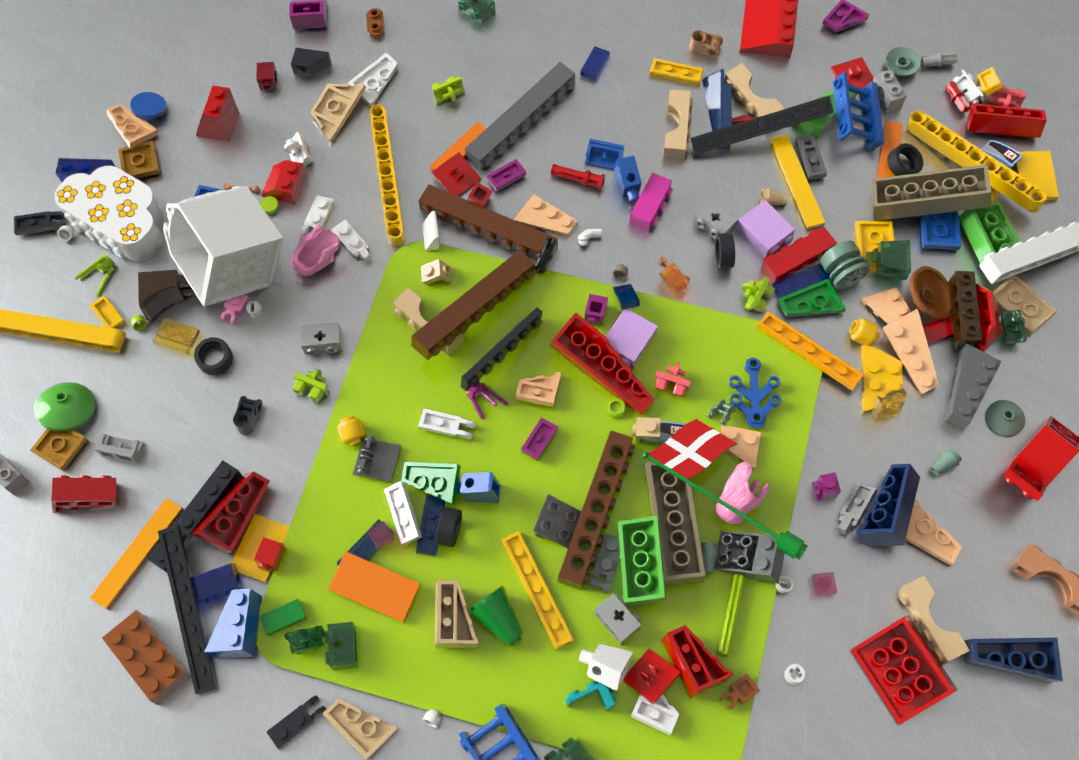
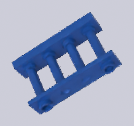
M843 72L833 81L839 140L843 141L849 135H855L866 139L867 149L874 151L885 142L877 83L871 81L867 86L861 88L849 84L847 73ZM849 91L859 94L861 101L850 98ZM851 106L862 109L863 116L852 113ZM852 121L864 124L865 131L854 128Z
M506 704L497 706L494 709L497 713L495 718L471 736L468 732H461L459 734L462 747L465 751L471 753L474 760H490L511 744H516L520 750L519 755L513 760H540ZM498 726H505L509 732L507 737L481 755L475 743Z

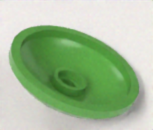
M72 382L59 383L49 387L39 395L34 405L35 417L43 427L49 430H72L80 427L90 419L95 410V399L92 392L81 384Z

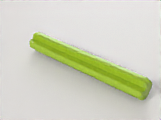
M739 574L733 576L718 653L724 656L730 654L745 577Z

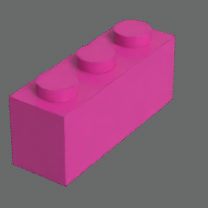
M652 172L630 214L629 224L648 232L652 226H656L659 219L657 215L659 212H663L666 198H670L672 195V180Z

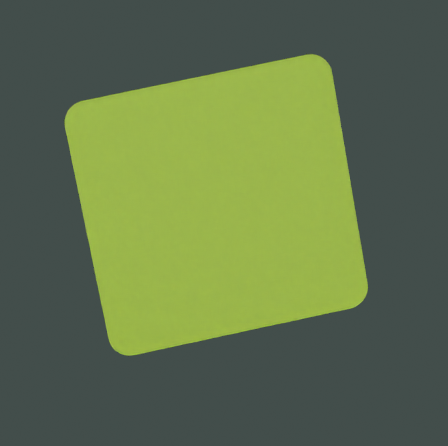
M416 241L404 245L391 256L387 263L283 543L286 548L277 571L273 570L260 605L256 640L258 650L267 661L282 669L424 710L435 709L442 715L480 726H485L495 718L497 713L494 709L497 706L506 704L528 740L597 760H741L755 695L743 705L737 700V704L732 710L727 709L732 704L731 699L725 698L721 701L720 698L724 693H732L729 686L746 673L757 686L777 592L775 583L745 578L730 654L728 656L719 654L718 648L734 575L714 570V573H705L706 576L703 582L665 586L666 598L652 605L639 607L627 605L626 608L629 612H634L640 618L641 622L639 623L641 627L634 635L620 645L595 616L594 609L613 593L616 597L620 596L624 600L621 556L618 560L609 593H605L599 588H589L601 546H596L594 554H597L594 566H589L587 572L590 573L587 585L583 584L582 589L579 590L558 582V575L568 548L544 536L542 538L535 536L533 529L547 494L582 511L611 430L633 437L632 445H635L632 457L628 456L626 462L629 463L627 472L621 475L620 480L623 483L620 492H615L614 498L617 500L614 509H609L607 516L610 517L607 529H602L601 535L609 534L619 537L618 521L650 517L651 509L645 466L646 462L652 461L647 458L643 459L642 454L644 452L649 453L662 444L644 441V439L636 442V436H632L633 424H637V417L661 418V421L685 424L698 419L720 433L722 426L720 420L723 419L724 414L719 412L709 419L707 418V413L711 414L710 409L712 406H716L721 400H725V404L730 406V398L734 393L740 394L742 402L751 408V402L736 389L731 388L729 380L734 375L739 376L741 383L750 390V374L745 371V364L749 358H756L761 363V368L758 372L759 391L768 383L771 376H777L780 379L778 388L773 389L759 402L760 409L769 402L772 394L780 395V405L774 407L766 415V422L761 428L755 429L750 427L746 421L747 416L737 407H735V411L730 415V420L725 425L761 432L756 467L752 470L748 483L750 487L754 480L757 479L760 482L758 484L759 489L754 495L755 497L765 483H769L770 486L769 492L761 504L749 511L747 516L778 535L781 532L785 534L786 531H789L822 371L757 328L760 322L758 320L547 269L543 274L538 273V271L536 272L534 269V276L530 280L523 282L518 290H513L504 301L496 304L491 312H486L479 322L470 325L463 334L464 341L449 356L445 352H440L437 356H432L427 360L411 346V336L418 330H413L404 318L400 319L395 315L392 302L407 288L411 289L422 298L423 309L421 316L429 322L505 262L506 259L444 244H439V250L426 251L424 241ZM437 259L450 266V282L447 283L441 279L428 285L422 283L421 266ZM589 294L608 297L603 324L599 323L594 326L605 336L625 308L658 326L656 336L634 369L630 368L654 399L642 415L626 405L625 414L621 418H611L606 412V406L609 400L616 397L550 346L551 341L575 312L582 318L585 317ZM538 307L543 311L541 325L537 329L534 328L527 339L521 340L514 351H509L501 363H496L488 375L480 378L481 383L483 382L488 388L509 403L506 406L488 392L486 393L498 404L496 407L484 396L480 398L475 397L484 416L481 419L472 401L467 396L469 392L461 388V377ZM677 363L681 364L680 369L686 371L685 377L677 375V377L691 381V385L687 388L683 397L673 394L675 383L668 382L666 391L656 388L657 370L673 375V373L666 371L668 365L675 367ZM750 363L753 367L757 366L755 363ZM555 372H561V379L553 407L515 399L520 379L535 378L540 375L548 377L555 375ZM732 380V383L738 384V381ZM771 380L773 385L777 384L775 380ZM733 398V401L739 402V399ZM772 398L773 402H778L776 398ZM423 409L455 415L462 419L473 421L476 423L475 429L465 428L461 425L459 427V430L471 433L473 435L472 440L419 429L418 426ZM355 416L362 420L366 432L364 438L371 435L377 441L401 445L391 482L353 475L361 443L355 446H350V443H342L337 429L338 425L341 424L340 420ZM758 416L753 417L756 421L760 420ZM542 417L558 426V430L537 461L522 453L521 448ZM725 451L707 469L691 478L690 481L720 498L727 479L731 476L736 466L743 461L733 457L729 451ZM620 453L612 454L614 458L622 457ZM404 462L459 464L461 466L459 482H461L462 474L493 472L501 484L499 503L468 502L461 494H457L455 505L405 483L422 538L407 545H402L384 489L401 481ZM612 470L606 472L608 476L616 475ZM691 486L700 543H716L718 547L721 530L770 535L746 519L740 525L726 523L716 513L717 502ZM607 488L599 490L604 495L610 492ZM595 506L593 511L600 513L603 511V508ZM445 507L462 511L460 531L453 548L438 545L436 542L439 520ZM589 524L586 526V529L595 531L597 527ZM517 531H520L574 639L573 642L557 650L554 649L501 539ZM582 543L579 547L582 550H588L590 545ZM345 551L421 584L404 623L328 590ZM577 561L573 563V567L581 569L584 567V564ZM599 575L598 580L605 582L607 577ZM437 580L459 581L466 602V608L479 642L476 649L434 648L435 586ZM502 585L506 589L523 632L520 635L521 640L513 646L509 643L507 645L503 644L469 610V608ZM299 599L307 619L267 636L260 615ZM615 614V620L619 619L622 621L623 616ZM684 625L705 644L704 647L712 655H715L727 670L734 674L728 681L690 698L680 676H678L663 693L669 705L673 706L679 713L670 736L631 717L640 694L623 681L617 691L612 689L617 700L614 701L615 708L606 711L598 692L568 707L565 704L568 694L576 690L582 692L587 689L586 686L596 681L587 676L589 665L579 661L583 649L594 653L599 644H604L631 651L633 654L629 670L650 649L674 666L662 642V638L668 632ZM500 725L496 729H494L500 732L509 733L505 726Z

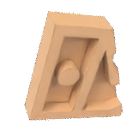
M555 372V375L548 377L540 375L535 378L520 379L515 399L553 407L561 379V372Z
M722 425L720 433L738 443L727 451L736 459L751 464L752 470H754L761 432Z

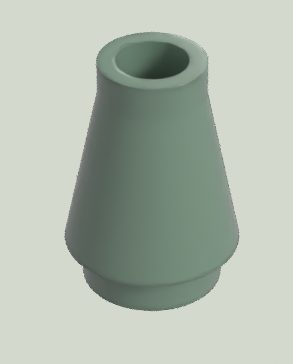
M953 448L946 449L931 466V469L939 476L958 466L962 458Z
M709 542L700 543L705 573H714L719 550L717 544Z

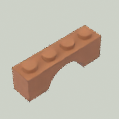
M1029 544L1023 548L1010 568L1027 580L1035 576H1046L1055 580L1063 590L1065 597L1064 606L1079 616V576L1075 572L1068 571L1061 566L1058 560L1048 557L1039 547Z

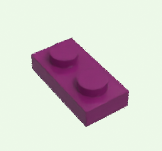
M515 159L487 175V180L494 190L498 192L526 176V171L519 161Z
M541 417L521 448V452L538 461L556 434L558 426Z

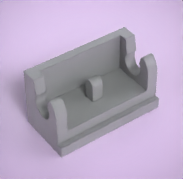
M102 433L94 450L103 457L138 463L145 443L139 440L132 441L112 437Z

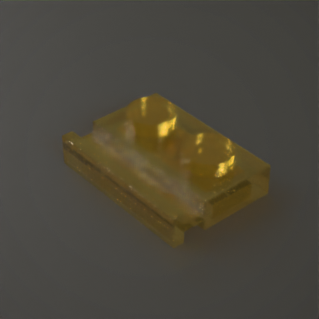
M164 318L156 333V338L153 339V343L189 355V350L193 347L200 331L198 328Z
M904 389L891 390L883 398L877 396L870 415L873 422H876L877 418L880 417L883 420L900 414L907 397Z

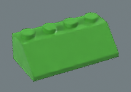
M1000 201L991 202V207L965 210L959 216V221L980 264L984 261V257L991 252L997 253L1007 246L1011 248L1020 242Z
M650 516L618 521L624 603L630 607L652 605L665 599L666 592L659 517Z

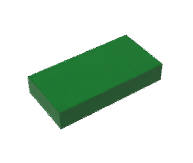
M299 599L260 615L267 636L307 619Z

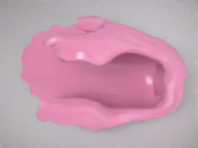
M319 224L311 233L304 234L291 256L292 268L300 275L310 276L332 263L335 259L334 253L338 250L340 243L337 235L331 232L330 229L322 228Z
M744 461L736 466L731 476L727 479L719 499L747 515L749 511L761 504L769 492L770 485L765 483L755 497L754 495L759 489L758 484L760 482L756 479L749 487L748 480L752 467L751 464ZM717 502L716 513L723 521L732 525L741 524L744 518Z

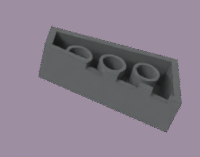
M967 343L963 346L958 355V364L955 370V379L952 385L946 423L961 431L967 428L1002 361Z

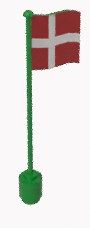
M695 419L682 426L661 446L649 453L644 452L642 454L643 459L647 458L775 537L778 550L793 559L797 558L800 560L808 547V545L804 544V540L789 531H786L785 534L783 532L779 535L690 481L691 478L707 469L723 452L736 446L738 443Z

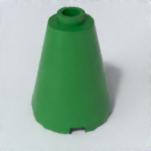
M503 585L469 608L470 612L503 644L507 645L509 643L513 646L521 640L520 635L523 632Z

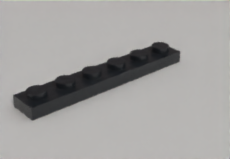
M536 307L461 377V388L466 392L471 387L474 388L479 383L480 378L492 371L496 363H501L509 351H514L521 340L527 339L530 332L541 325L543 311Z

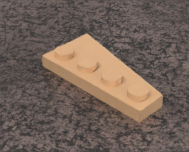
M918 309L882 328L920 395L939 386Z

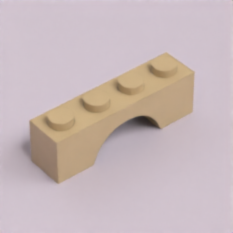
M742 63L725 73L724 83L731 84V92L755 118L785 109L776 98H760L751 91L749 86L753 74Z
M673 89L669 91L667 114L674 117L679 126L675 130L666 133L663 158L684 160L685 153H689L690 142H687V138H690L691 127H688V123H691L692 113H689V109L693 107V98H690L691 91Z
M407 288L392 302L395 315L400 319L404 318L413 330H419L428 323L421 316L423 309L422 298L411 289ZM459 334L452 344L443 347L441 353L445 352L449 356L464 341L463 334Z
M925 576L902 586L898 590L899 598L908 607L912 621L918 624L922 637L930 644L933 649L932 652L942 665L970 651L959 632L943 630L932 620L929 606L935 592Z

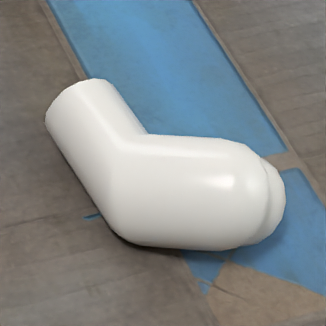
M585 230L578 236L579 245L587 246L588 239L602 238V230Z

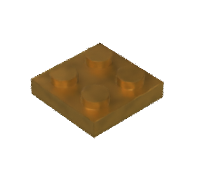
M153 141L141 143L132 148L128 146L118 149L121 169L125 173L136 179L160 173Z
M46 429L30 451L64 471L88 439L73 429L68 431Z

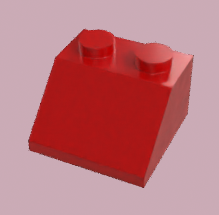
M284 160L273 165L261 196H272L278 201L296 204L307 177L303 163Z

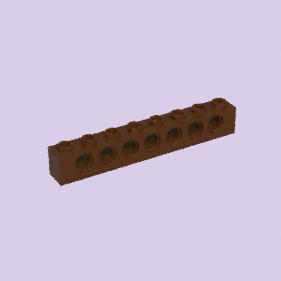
M610 431L559 572V583L579 590L582 589L583 584L587 585L590 578V573H587L589 566H594L597 554H594L596 546H601L604 537L601 535L602 529H607L610 517L607 516L609 509H614L617 500L614 498L615 492H620L623 483L620 480L622 473L626 474L629 463L626 462L628 456L632 457L635 445H632L633 437ZM620 453L622 457L614 458L612 454ZM612 470L616 475L608 476L606 472ZM607 488L610 492L604 495L599 490ZM600 506L603 508V511L596 513L593 511V508ZM593 524L597 529L589 531L586 529V526ZM582 543H588L590 548L582 550L579 546ZM580 561L584 564V567L576 569L573 567V563Z

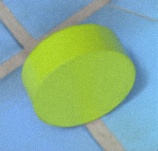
M272 196L265 197L260 202L267 215H273L279 210L278 201Z
M619 398L609 400L606 406L607 414L611 418H621L626 411L624 401Z

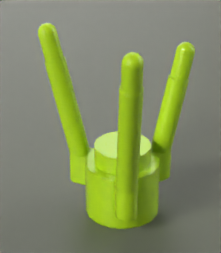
M103 254L98 260L75 276L74 279L82 280L95 269L101 273L106 271L107 273L96 293V296H99L111 273L115 270L112 267L115 262L108 255Z

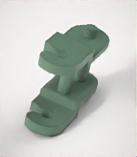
M721 400L716 406H712L710 409L711 414L707 413V418L711 419L720 412L724 414L723 419L720 420V424L724 426L730 420V415L735 411V405L729 406L725 404V400Z

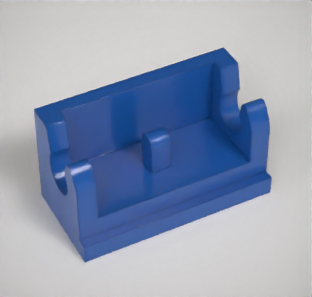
M589 139L585 164L614 170L616 160L624 156V145Z

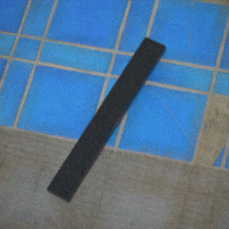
M830 95L691 137L694 154H702L832 114L834 111Z
M177 525L159 530L158 535L195 695L217 689L218 686L211 656L205 653L208 644L181 528Z

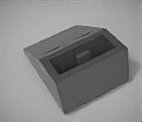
M721 530L714 570L733 575H743L745 578L760 582L779 584L785 553L777 549L776 538L772 535Z

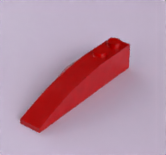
M576 312L551 341L550 346L639 414L642 415L654 401L640 380L632 373L630 367L622 360L617 350L609 343L607 337Z

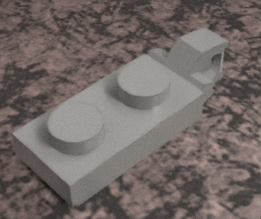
M859 481L857 482L840 511L839 521L841 523L838 529L841 534L847 536L852 526L855 528L858 526L877 494L876 488Z

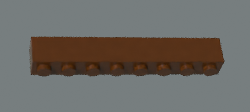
M428 184L418 200L420 210L424 214L429 215L432 211H435L436 217L440 221L452 223L459 229H466L471 234L480 235L489 242L501 244L506 249L520 250L526 256L534 258L535 261L539 259L538 254L543 249L546 238L553 237ZM553 237L552 243L554 242L555 239H556L557 242H558V238ZM558 243L553 251V256L558 249Z
M518 250L411 336V346L427 360L432 356H437L443 347L452 344L459 334H464L470 325L479 322L486 312H491L496 304L504 301L513 290H518L523 282L530 280L535 273V263Z

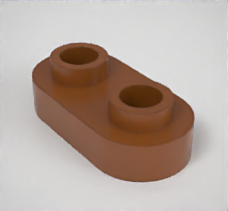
M378 8L370 9L366 14L368 35L372 39H380L385 34L383 12Z

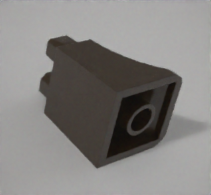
M177 269L138 272V301L146 320H152L159 312L170 305L185 301V296L194 295L193 289L183 274L178 273Z

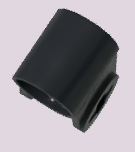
M246 396L240 397L233 417V423L240 434L247 435L254 430L262 410L263 402L261 399L252 400L247 399ZM247 421L245 425H240L242 422Z

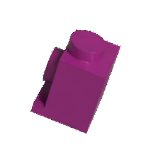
M589 294L584 319L591 325L603 324L608 297Z
M836 472L820 475L816 482H812L817 502L836 499L841 492Z

